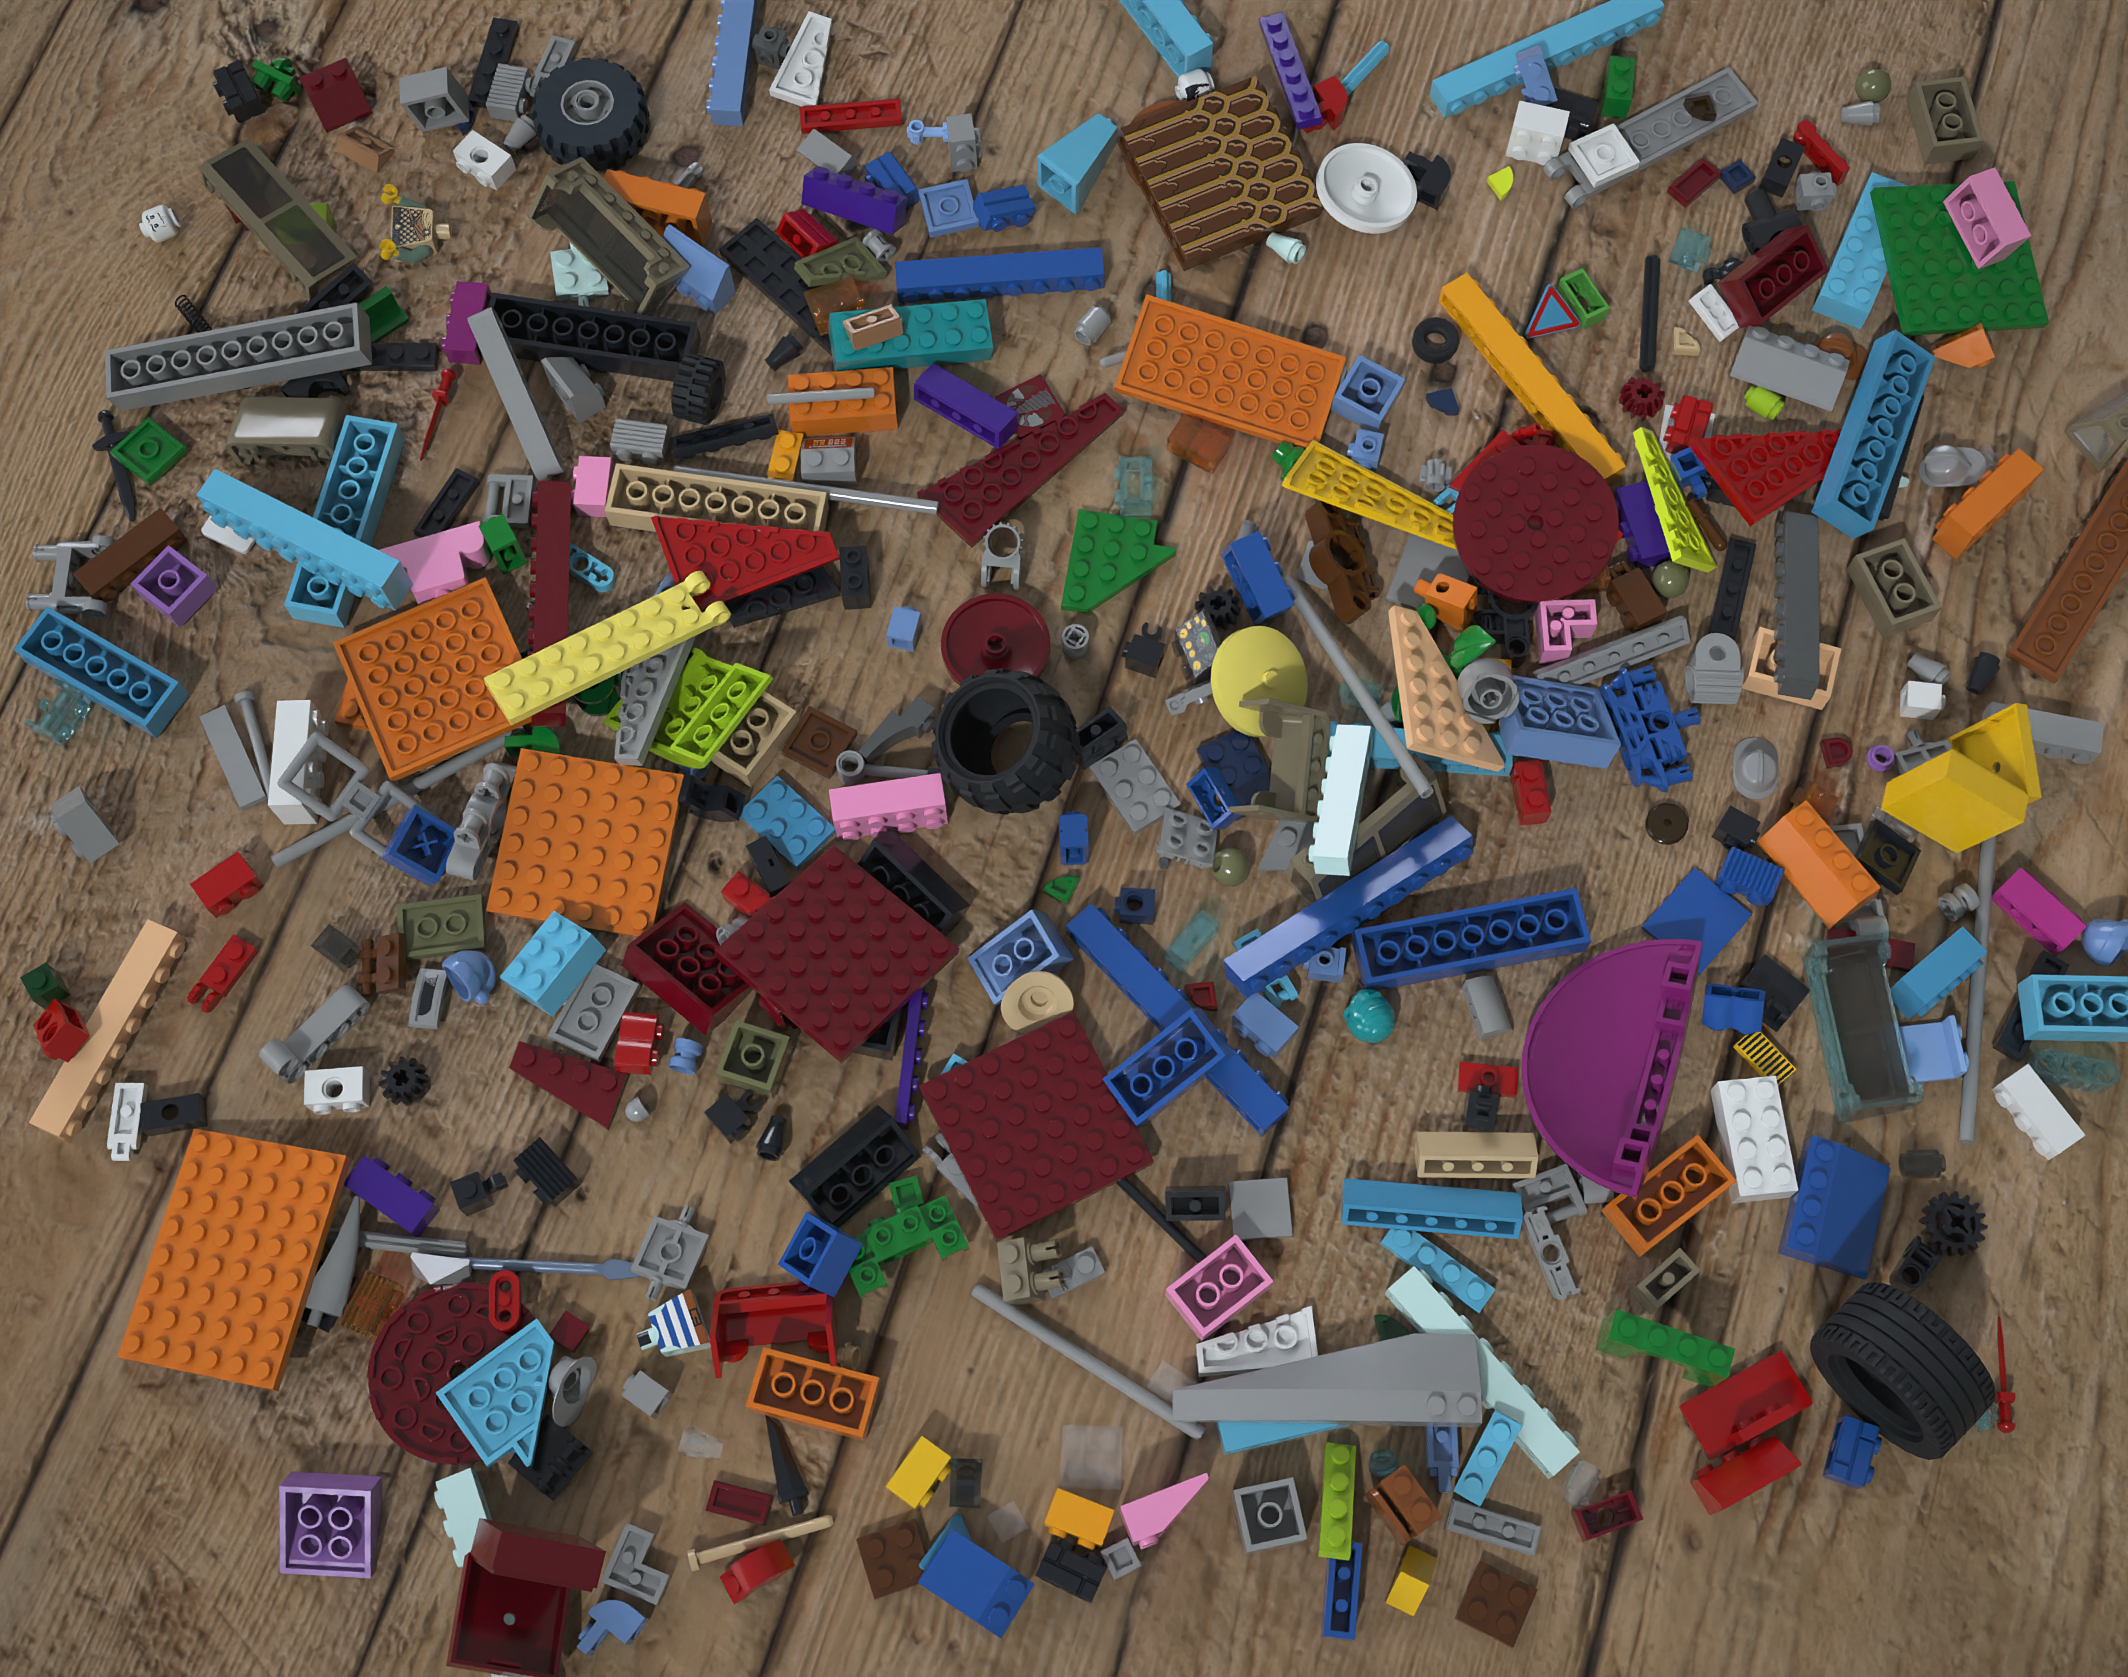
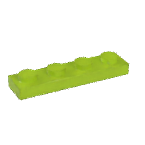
M1326 1442L1318 1557L1348 1561L1350 1559L1356 1446L1331 1442Z

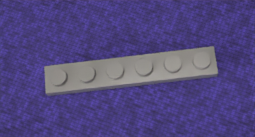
M1680 615L1533 671L1534 679L1579 686L1618 671L1622 667L1626 668L1689 644L1690 637L1687 620Z

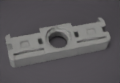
M1538 1206L1523 1213L1522 1225L1552 1297L1557 1300H1563L1568 1295L1579 1293L1581 1287H1575L1574 1280L1566 1264L1570 1262L1559 1234H1553L1549 1220L1544 1212L1548 1208ZM1548 1244L1554 1245L1558 1252L1556 1259L1550 1262L1543 1257V1249Z

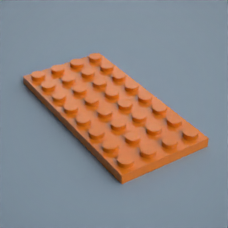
M1146 294L1114 387V392L1278 444L1285 440L1287 443H1292L1293 447L1301 446L1306 449L1312 440L1318 443L1320 441L1346 357Z

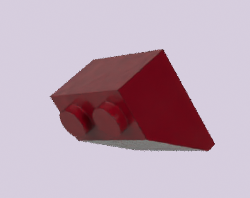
M346 58L299 77L326 133L373 113Z

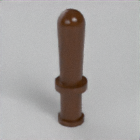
M1697 497L1693 498L1685 506L1690 509L1696 518L1695 523L1700 524L1713 547L1717 551H1724L1727 547V541L1709 519V512L1705 513L1698 503Z

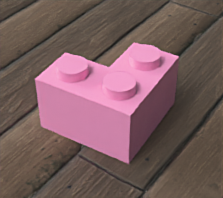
M1595 599L1552 600L1539 603L1535 613L1539 664H1554L1569 658L1572 652L1571 638L1592 637L1597 626Z

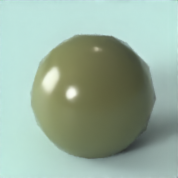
M1872 68L1862 72L1855 82V91L1858 98L1863 102L1872 100L1873 103L1881 102L1887 98L1891 91L1889 74Z
M1665 561L1659 564L1652 572V587L1658 595L1664 598H1676L1688 588L1689 573L1684 565Z
M1225 848L1214 857L1212 875L1222 885L1236 887L1248 878L1251 868L1250 862L1242 851L1236 848Z

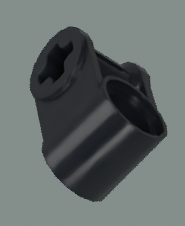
M1918 1235L1909 1243L1902 1254V1258L1889 1277V1283L1892 1287L1900 1289L1907 1294L1924 1283L1943 1256L1942 1252H1935L1921 1242L1922 1238ZM1902 1272L1911 1276L1912 1284L1904 1281Z

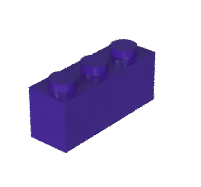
M1647 481L1616 488L1613 496L1618 510V529L1624 534L1622 538L1626 540L1628 546L1627 555L1630 562H1634L1636 568L1645 569L1669 561L1671 555L1659 516L1654 508L1655 503Z
M364 1155L345 1180L344 1186L415 1237H420L440 1211L433 1204L436 1198L423 1189L417 1193L410 1188L413 1182L401 1173H398L396 1177L388 1172L390 1166L378 1157L372 1161Z

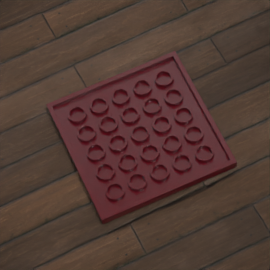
M833 845L718 946L714 951V956L842 1064L959 954V947Z
M1074 1011L919 1085V1090L996 1242L1154 1164L1132 1119L1102 1080L1108 1074Z

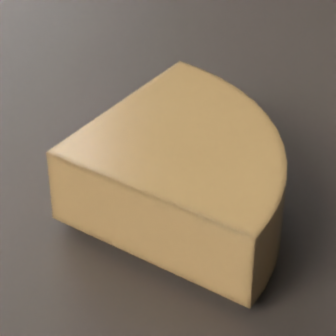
M1674 327L1672 331V354L1699 356L1700 346L1698 341L1687 334L1685 329Z

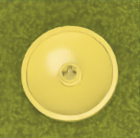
M1252 626L1232 633L1218 648L1211 668V688L1218 710L1233 728L1245 735L1267 737L1259 727L1260 712L1239 707V701L1272 698L1300 706L1305 705L1308 681L1303 659L1295 645L1284 634L1273 628Z

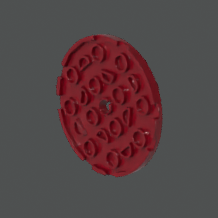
M1523 445L1504 450L1490 457L1473 471L1462 486L1457 497L1452 528L1455 547L1462 559V563L1469 574L1480 585L1493 594L1507 600L1539 604L1542 601L1559 600L1576 594L1590 585L1601 574L1608 564L1616 544L1619 519L1616 501L1609 485L1603 476L1585 459L1570 451L1554 446ZM1532 517L1540 518L1543 526L1538 530L1530 529L1527 524L1528 520Z
M460 1282V1284L446 1286L440 1285L418 1294V1297L407 1303L403 1308L400 1307L380 1331L372 1348L368 1364L369 1400L375 1417L384 1431L398 1446L408 1453L437 1464H471L480 1462L482 1459L436 1392L454 1380L452 1378L454 1367L465 1365L469 1369L533 1322L535 1317L521 1303V1320L518 1326L508 1332L499 1331L489 1320V1285L475 1282ZM503 1313L501 1321H508L511 1318V1313Z

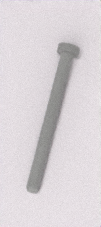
M243 691L236 694L234 699L236 705L242 707L266 795L269 798L271 767L252 705L255 702V696L252 691Z

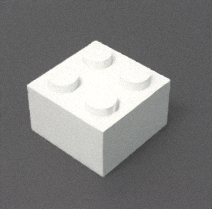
M1519 101L1505 156L1513 157L1516 160L1536 162L1545 166L1548 161L1559 155L1570 112Z

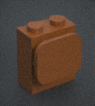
M1405 1464L1365 1494L1373 1509L1402 1546L1443 1517Z

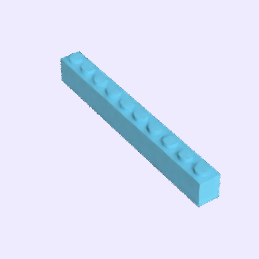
M1610 0L1432 80L1429 96L1444 118L1452 114L1457 115L1472 105L1482 104L1492 96L1504 94L1512 87L1524 85L1523 79H1517L1513 65L1518 64L1516 59L1517 53L1540 45L1548 71L1550 72L1561 65L1566 66L1570 64L1574 59L1581 56H1588L1603 46H1610L1625 36L1630 37L1645 27H1653L1660 21L1665 5L1661 0Z

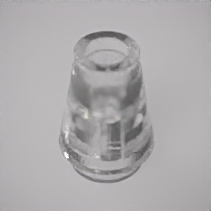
M692 1427V1429L684 1428L678 1452L685 1453L684 1456L714 1458L719 1460L724 1442L695 1427Z

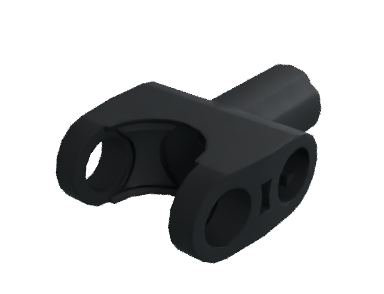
M1758 189L1745 198L1744 202L1753 221L1742 225V237L1751 255L1759 251L1785 229L1803 226L1795 210L1791 209L1777 213L1766 190Z
M338 371L291 379L280 388L283 394L289 398H317L319 394L329 390L335 391L338 394L341 393L344 396L351 392Z

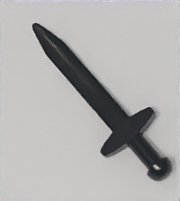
M102 410L98 413L97 418L102 423L105 436L96 441L92 447L95 451H108L121 504L128 518L133 522L135 520V502L126 467L110 453L130 433L127 431L115 433L112 422L114 419L113 414L109 410Z

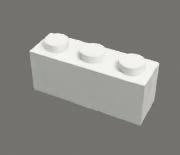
M2029 1064L1992 1089L1997 1102L2002 1107L2008 1109L2014 1117L2016 1126L2021 1131L2027 1133L2033 1141L2035 1150L2040 1155L2045 1156L2047 1160L2057 1156L2085 1136Z

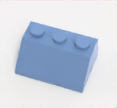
M669 224L662 238L691 266L687 274L676 286V289L683 296L693 298L703 310H710L717 314L736 294L730 266Z

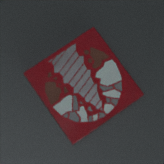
M1041 374L995 396L997 401L1012 407L1018 412V430L1015 432L1018 440L1031 435L1033 430L1039 427L1042 429L1055 422L1056 418L1066 416Z

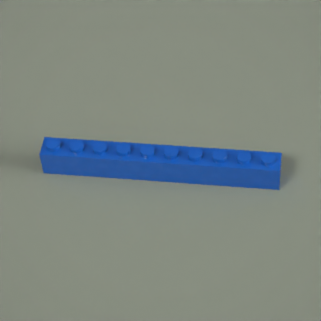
M1452 816L1448 817L1224 959L1226 977L1245 998L1250 997L1254 993L1261 992L1271 982L1284 977L1290 970L1301 963H1306L1312 956L1323 949L1331 947L1335 941L1346 934L1353 933L1360 925L1376 918L1382 911L1398 904L1404 897L1415 890H1420L1426 883L1437 876L1445 874L1449 868L1457 863L1467 860L1473 854V836Z
M1091 903L1066 925V934L1162 1032L1193 1008L1187 1002L1189 1000L1180 988L1174 989L1167 982L1169 978L1165 972L1159 967L1155 969L1148 962L1149 957L1140 947L1135 949L1128 942L1130 938L1127 933L1120 927L1116 929L1109 922L1111 920L1109 915L1101 907L1096 909ZM1216 1028L1220 1035L1223 1037V1039L1227 1042L1228 1039L1225 1036V1034L1220 1029ZM1232 1049L1235 1054L1205 1078L1263 1137L1287 1115L1289 1110L1288 1100L1280 1091L1276 1090L1274 1092L1267 1085L1268 1080L1264 1074L1258 1069L1254 1071L1247 1064L1248 1059L1239 1049Z

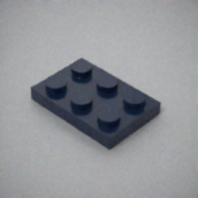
M1234 731L1197 748L1196 753L1204 768H1218L1240 806L1251 805L1252 797L1256 792L1269 791L1271 772L1252 736ZM1241 815V816H1240L1238 819H1236L1235 821H1237V820H1239V819H1242V818H1244V817H1246V816Z

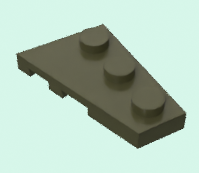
M857 236L798 260L794 266L795 271L809 287L885 279L887 275L885 268Z

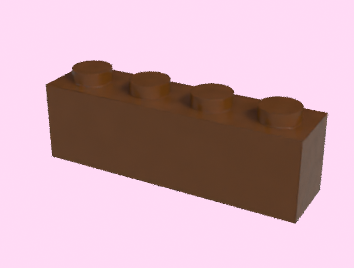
M159 508L75 571L73 575L94 599L110 602L116 598L118 593L130 586L168 545L175 551H178L188 540L168 515Z

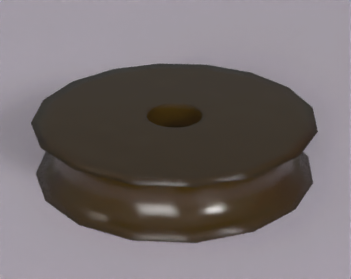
M1662 803L1650 810L1645 820V828L1648 835L1654 841L1664 845L1678 843L1686 834L1688 818L1680 807L1670 803ZM1664 822H1669L1670 826H1665Z

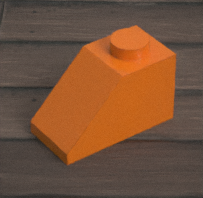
M1982 323L1931 345L1933 356L1967 368L1976 366V368L1983 367L1992 361L1991 358L1995 357L1994 349Z

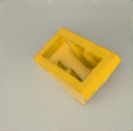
M1408 1545L1385 1603L1414 1616L1430 1585L1437 1558Z

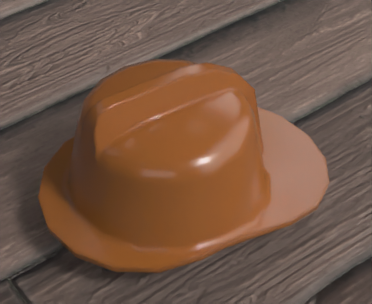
M1831 333L1811 343V345L1818 347L1819 350L1830 354L1837 353L1850 360L1845 379L1854 380L1861 378L1869 355L1862 346L1852 342L1847 335Z

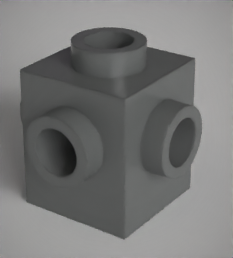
M762 25L759 34H755L752 42L757 63L780 69L790 49L786 31L777 27Z

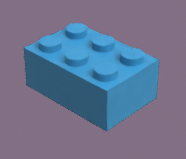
M1962 926L1904 975L1884 995L1908 1020L1915 1014L1921 1018L1984 964L1980 958L1987 951Z

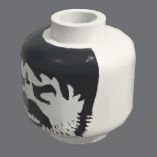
M1199 68L1181 74L1178 78V85L1175 86L1177 98L1180 101L1186 102L1214 91L1211 75Z

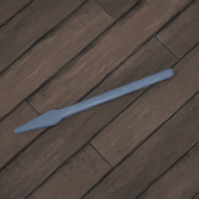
M452 1257L468 1259L471 1262V1268L478 1270L604 1275L609 1280L643 1277L632 1273L631 1267L633 1263L616 1259H609L605 1263Z

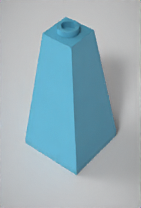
M1098 113L1037 156L1038 186L1075 215L1083 206L1117 143L1118 127L1111 119L1105 118Z

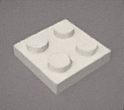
M1614 123L1571 142L1568 150L1594 188L1637 169L1640 164L1639 159Z

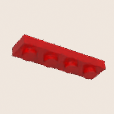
M900 98L799 107L802 134H809L813 129L821 133L902 126Z

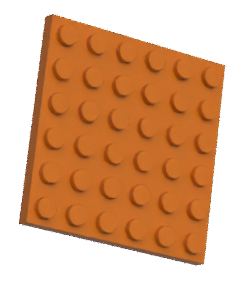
M486 577L333 642L392 783L528 724L532 720V716L516 724L510 725L484 682V677L522 660Z
M521 748L486 911L488 913L545 922L551 913L555 911L584 929L639 937L657 922L680 803L677 799L684 775Z

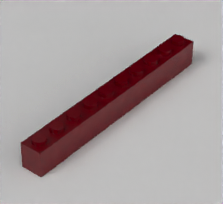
M538 481V491H533L532 507H538L537 513H532V529L537 530V536H531V552H536V558H531L530 575H536L535 581H530V598H535V604H529V621H534V628H528V644H534L533 651H528V656L568 638L571 482ZM566 699L532 715L531 726L566 727Z

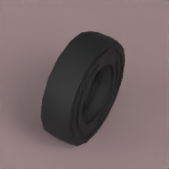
M1438 317L1428 318L1420 322L1415 328L1412 338V346L1416 355L1423 361L1433 364L1444 363L1451 359L1456 353L1459 344L1458 330L1446 319ZM1431 333H1439L1445 338L1446 343L1441 348H1432L1426 343V337Z

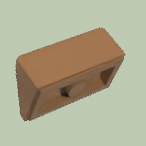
M356 127L339 134L337 139V151L375 173L381 170L395 152V149Z
M892 305L843 321L844 328L855 350H860L903 334L902 320Z

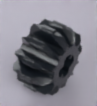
M1219 585L1217 590L1214 591L1209 586L1207 593L1200 592L1198 595L1199 601L1195 602L1196 617L1202 613V620H1205L1206 623L1205 626L1212 625L1214 632L1217 631L1218 626H1221L1226 631L1228 624L1234 625L1237 622L1236 616L1240 615L1241 608L1237 606L1239 605V598L1232 597V589L1223 592V587Z
M400 1056L398 1065L393 1061H389L388 1064L391 1069L389 1071L381 1070V1075L386 1078L379 1082V1086L385 1089L382 1093L386 1099L391 1098V1102L394 1105H398L402 1101L405 1106H410L411 1098L420 1102L421 1097L418 1094L420 1092H428V1088L423 1085L430 1081V1077L424 1074L427 1068L423 1064L418 1065V1061L415 1058H411L407 1062L404 1057ZM407 1077H408V1078H409L408 1083L405 1084V1083L403 1082L402 1085H401V1084H400L401 1080H402L403 1078H404L405 1080H407Z

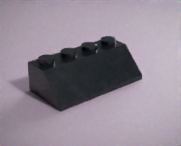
M893 831L874 838L857 863L944 936H947L959 924L971 906Z
M877 1105L791 1178L789 1183L819 1218L839 1228L886 1188L889 1183L894 1181L917 1161L921 1155L893 1117Z

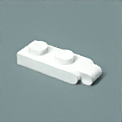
M115 1083L107 1148L112 1149V1161H131L134 1150L140 1148L142 1135L140 1103L146 1102L148 1085L145 1083Z

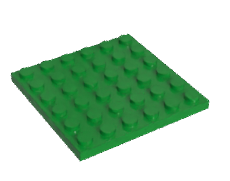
M2015 181L2004 182L2024 221ZM1961 184L1875 187L1870 192L1900 327L1904 336L1959 333L1980 323L1983 324L1985 331L2044 328L2049 324L2029 239L2003 261L1981 269L1977 268L1943 203Z

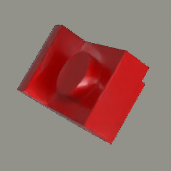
M1334 75L1313 87V94L1322 115V124L1304 128L1303 130L1306 134L1313 130H1320L1327 123L1335 130L1344 119L1347 93L1344 86Z
M778 1539L756 1549L732 1564L731 1568L720 1576V1579L732 1602L736 1604L761 1586L777 1580L793 1568L795 1564L782 1540Z

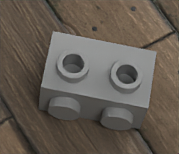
M972 114L946 116L952 172H967L978 169L977 158H981L979 128H974Z

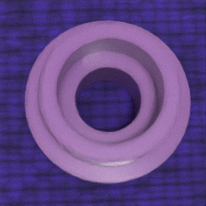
M1876 745L1868 751L1866 761L1868 766L1874 771L1886 772L1894 765L1895 756L1890 747ZM1876 756L1882 757L1884 763L1879 762Z

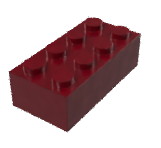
M1803 225L1785 229L1720 280L1718 285L1739 328H1745L1749 325L1759 326L1827 273L1829 268L1809 226Z

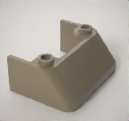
M1272 698L1239 701V707L1260 712L1259 727L1264 735L1274 738L1269 791L1256 792L1252 797L1251 805L1230 806L1229 812L1258 819L1295 822L1317 821L1320 818L1317 815L1318 801L1324 798L1321 786L1323 778H1326L1325 767L1330 736V720L1328 715L1320 710Z

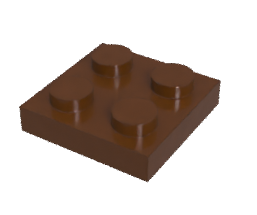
M809 706L781 752L782 755L830 779L837 769L836 760L842 752L848 751L858 733L857 730Z
M915 1519L856 1539L875 1600L919 1585L917 1582L924 1570L920 1569L919 1563L926 1554Z
M1480 1561L1455 1619L1513 1648L1538 1589Z

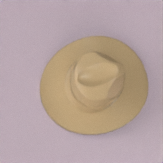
M1033 971L1020 976L1007 988L1001 1002V1013L1005 1022L1012 1029L1019 1033L1027 1034L1072 1012L1074 997L1069 986L1057 975L1045 971Z

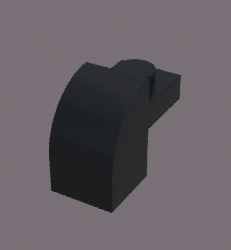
M1409 151L1404 160V165L1407 166L1414 180L1420 182L1417 187V201L1438 210L1447 195L1451 178L1449 165L1439 155H1436L1433 162H1431L1424 156L1416 155Z
M684 775L677 801L690 808L689 813L697 817L718 822H733L740 819L746 795L727 784L711 786L693 775Z

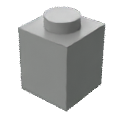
M639 1371L637 1375L632 1374L623 1386L625 1391L621 1395L654 1420L673 1396L671 1392L642 1371Z

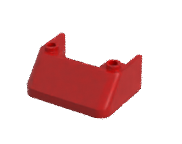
M802 1281L728 1288L719 1291L714 1297L709 1335L715 1378H722L724 1361L735 1363L742 1360L747 1355L749 1346L807 1341L809 1349L817 1353L829 1352L830 1365L837 1366L838 1338L835 1297L809 1287Z

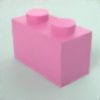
M579 456L578 466H574L573 479L576 482L575 490H571V506L575 507L578 516L607 517L605 507L615 469L611 457Z

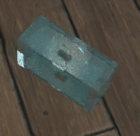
M1201 910L1165 950L1164 959L1182 973L1218 933L1220 924L1204 910Z

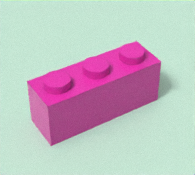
M2022 867L1992 895V901L2053 956L2063 951L2087 927L2078 914L2069 911L2060 903L2059 898L2053 892L2047 891L2038 883L2037 878L2032 873L2025 871Z

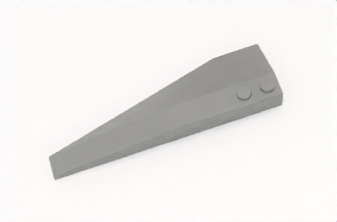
M1414 1333L1174 1389L1173 1421L1478 1427L1482 1424V1395L1475 1335Z

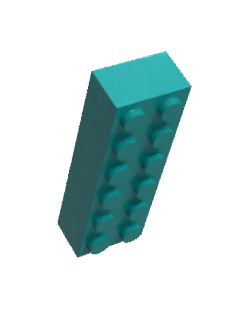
M986 299L894 307L902 320L903 334L860 350L853 348L843 321L876 309L829 313L828 331L834 371L887 367L902 369L931 366L933 363L935 365L988 361L993 351Z

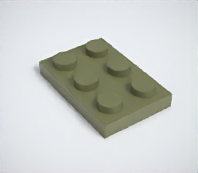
M482 894L397 904L398 932L406 934V961L454 955L465 950H487L484 897Z

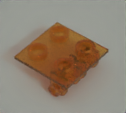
M852 276L803 292L820 336L829 333V313L866 310L863 297H860Z

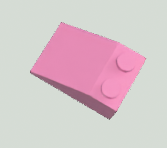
M1204 1473L1120 1506L1119 1512L1132 1547L1139 1545L1140 1549L1143 1550L1157 1544V1541H1159L1158 1537L1162 1536L1206 1486L1209 1480L1208 1474Z

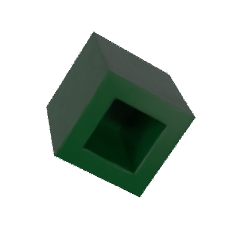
M47 963L20 977L32 1001L45 1010L54 998L61 1001L71 995L59 972Z

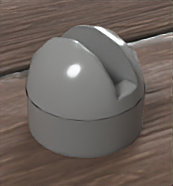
M638 1096L626 1106V1116L632 1121H643L650 1116L647 1108Z

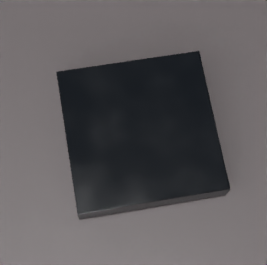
M1876 818L1870 822L1854 857L1874 880L1895 895L1903 892L1921 850Z

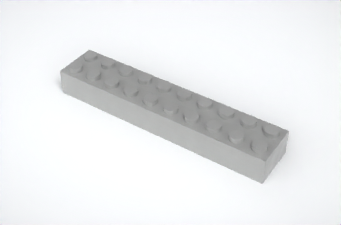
M352 303L105 350L106 398L119 410L126 411L371 365L372 351L369 316L358 303Z

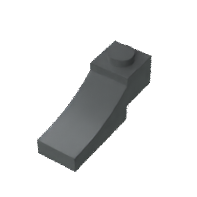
M917 696L901 716L891 711L858 751L865 764L872 765L884 752L899 742L914 736L920 739L924 733H929L932 730L936 716L935 708Z

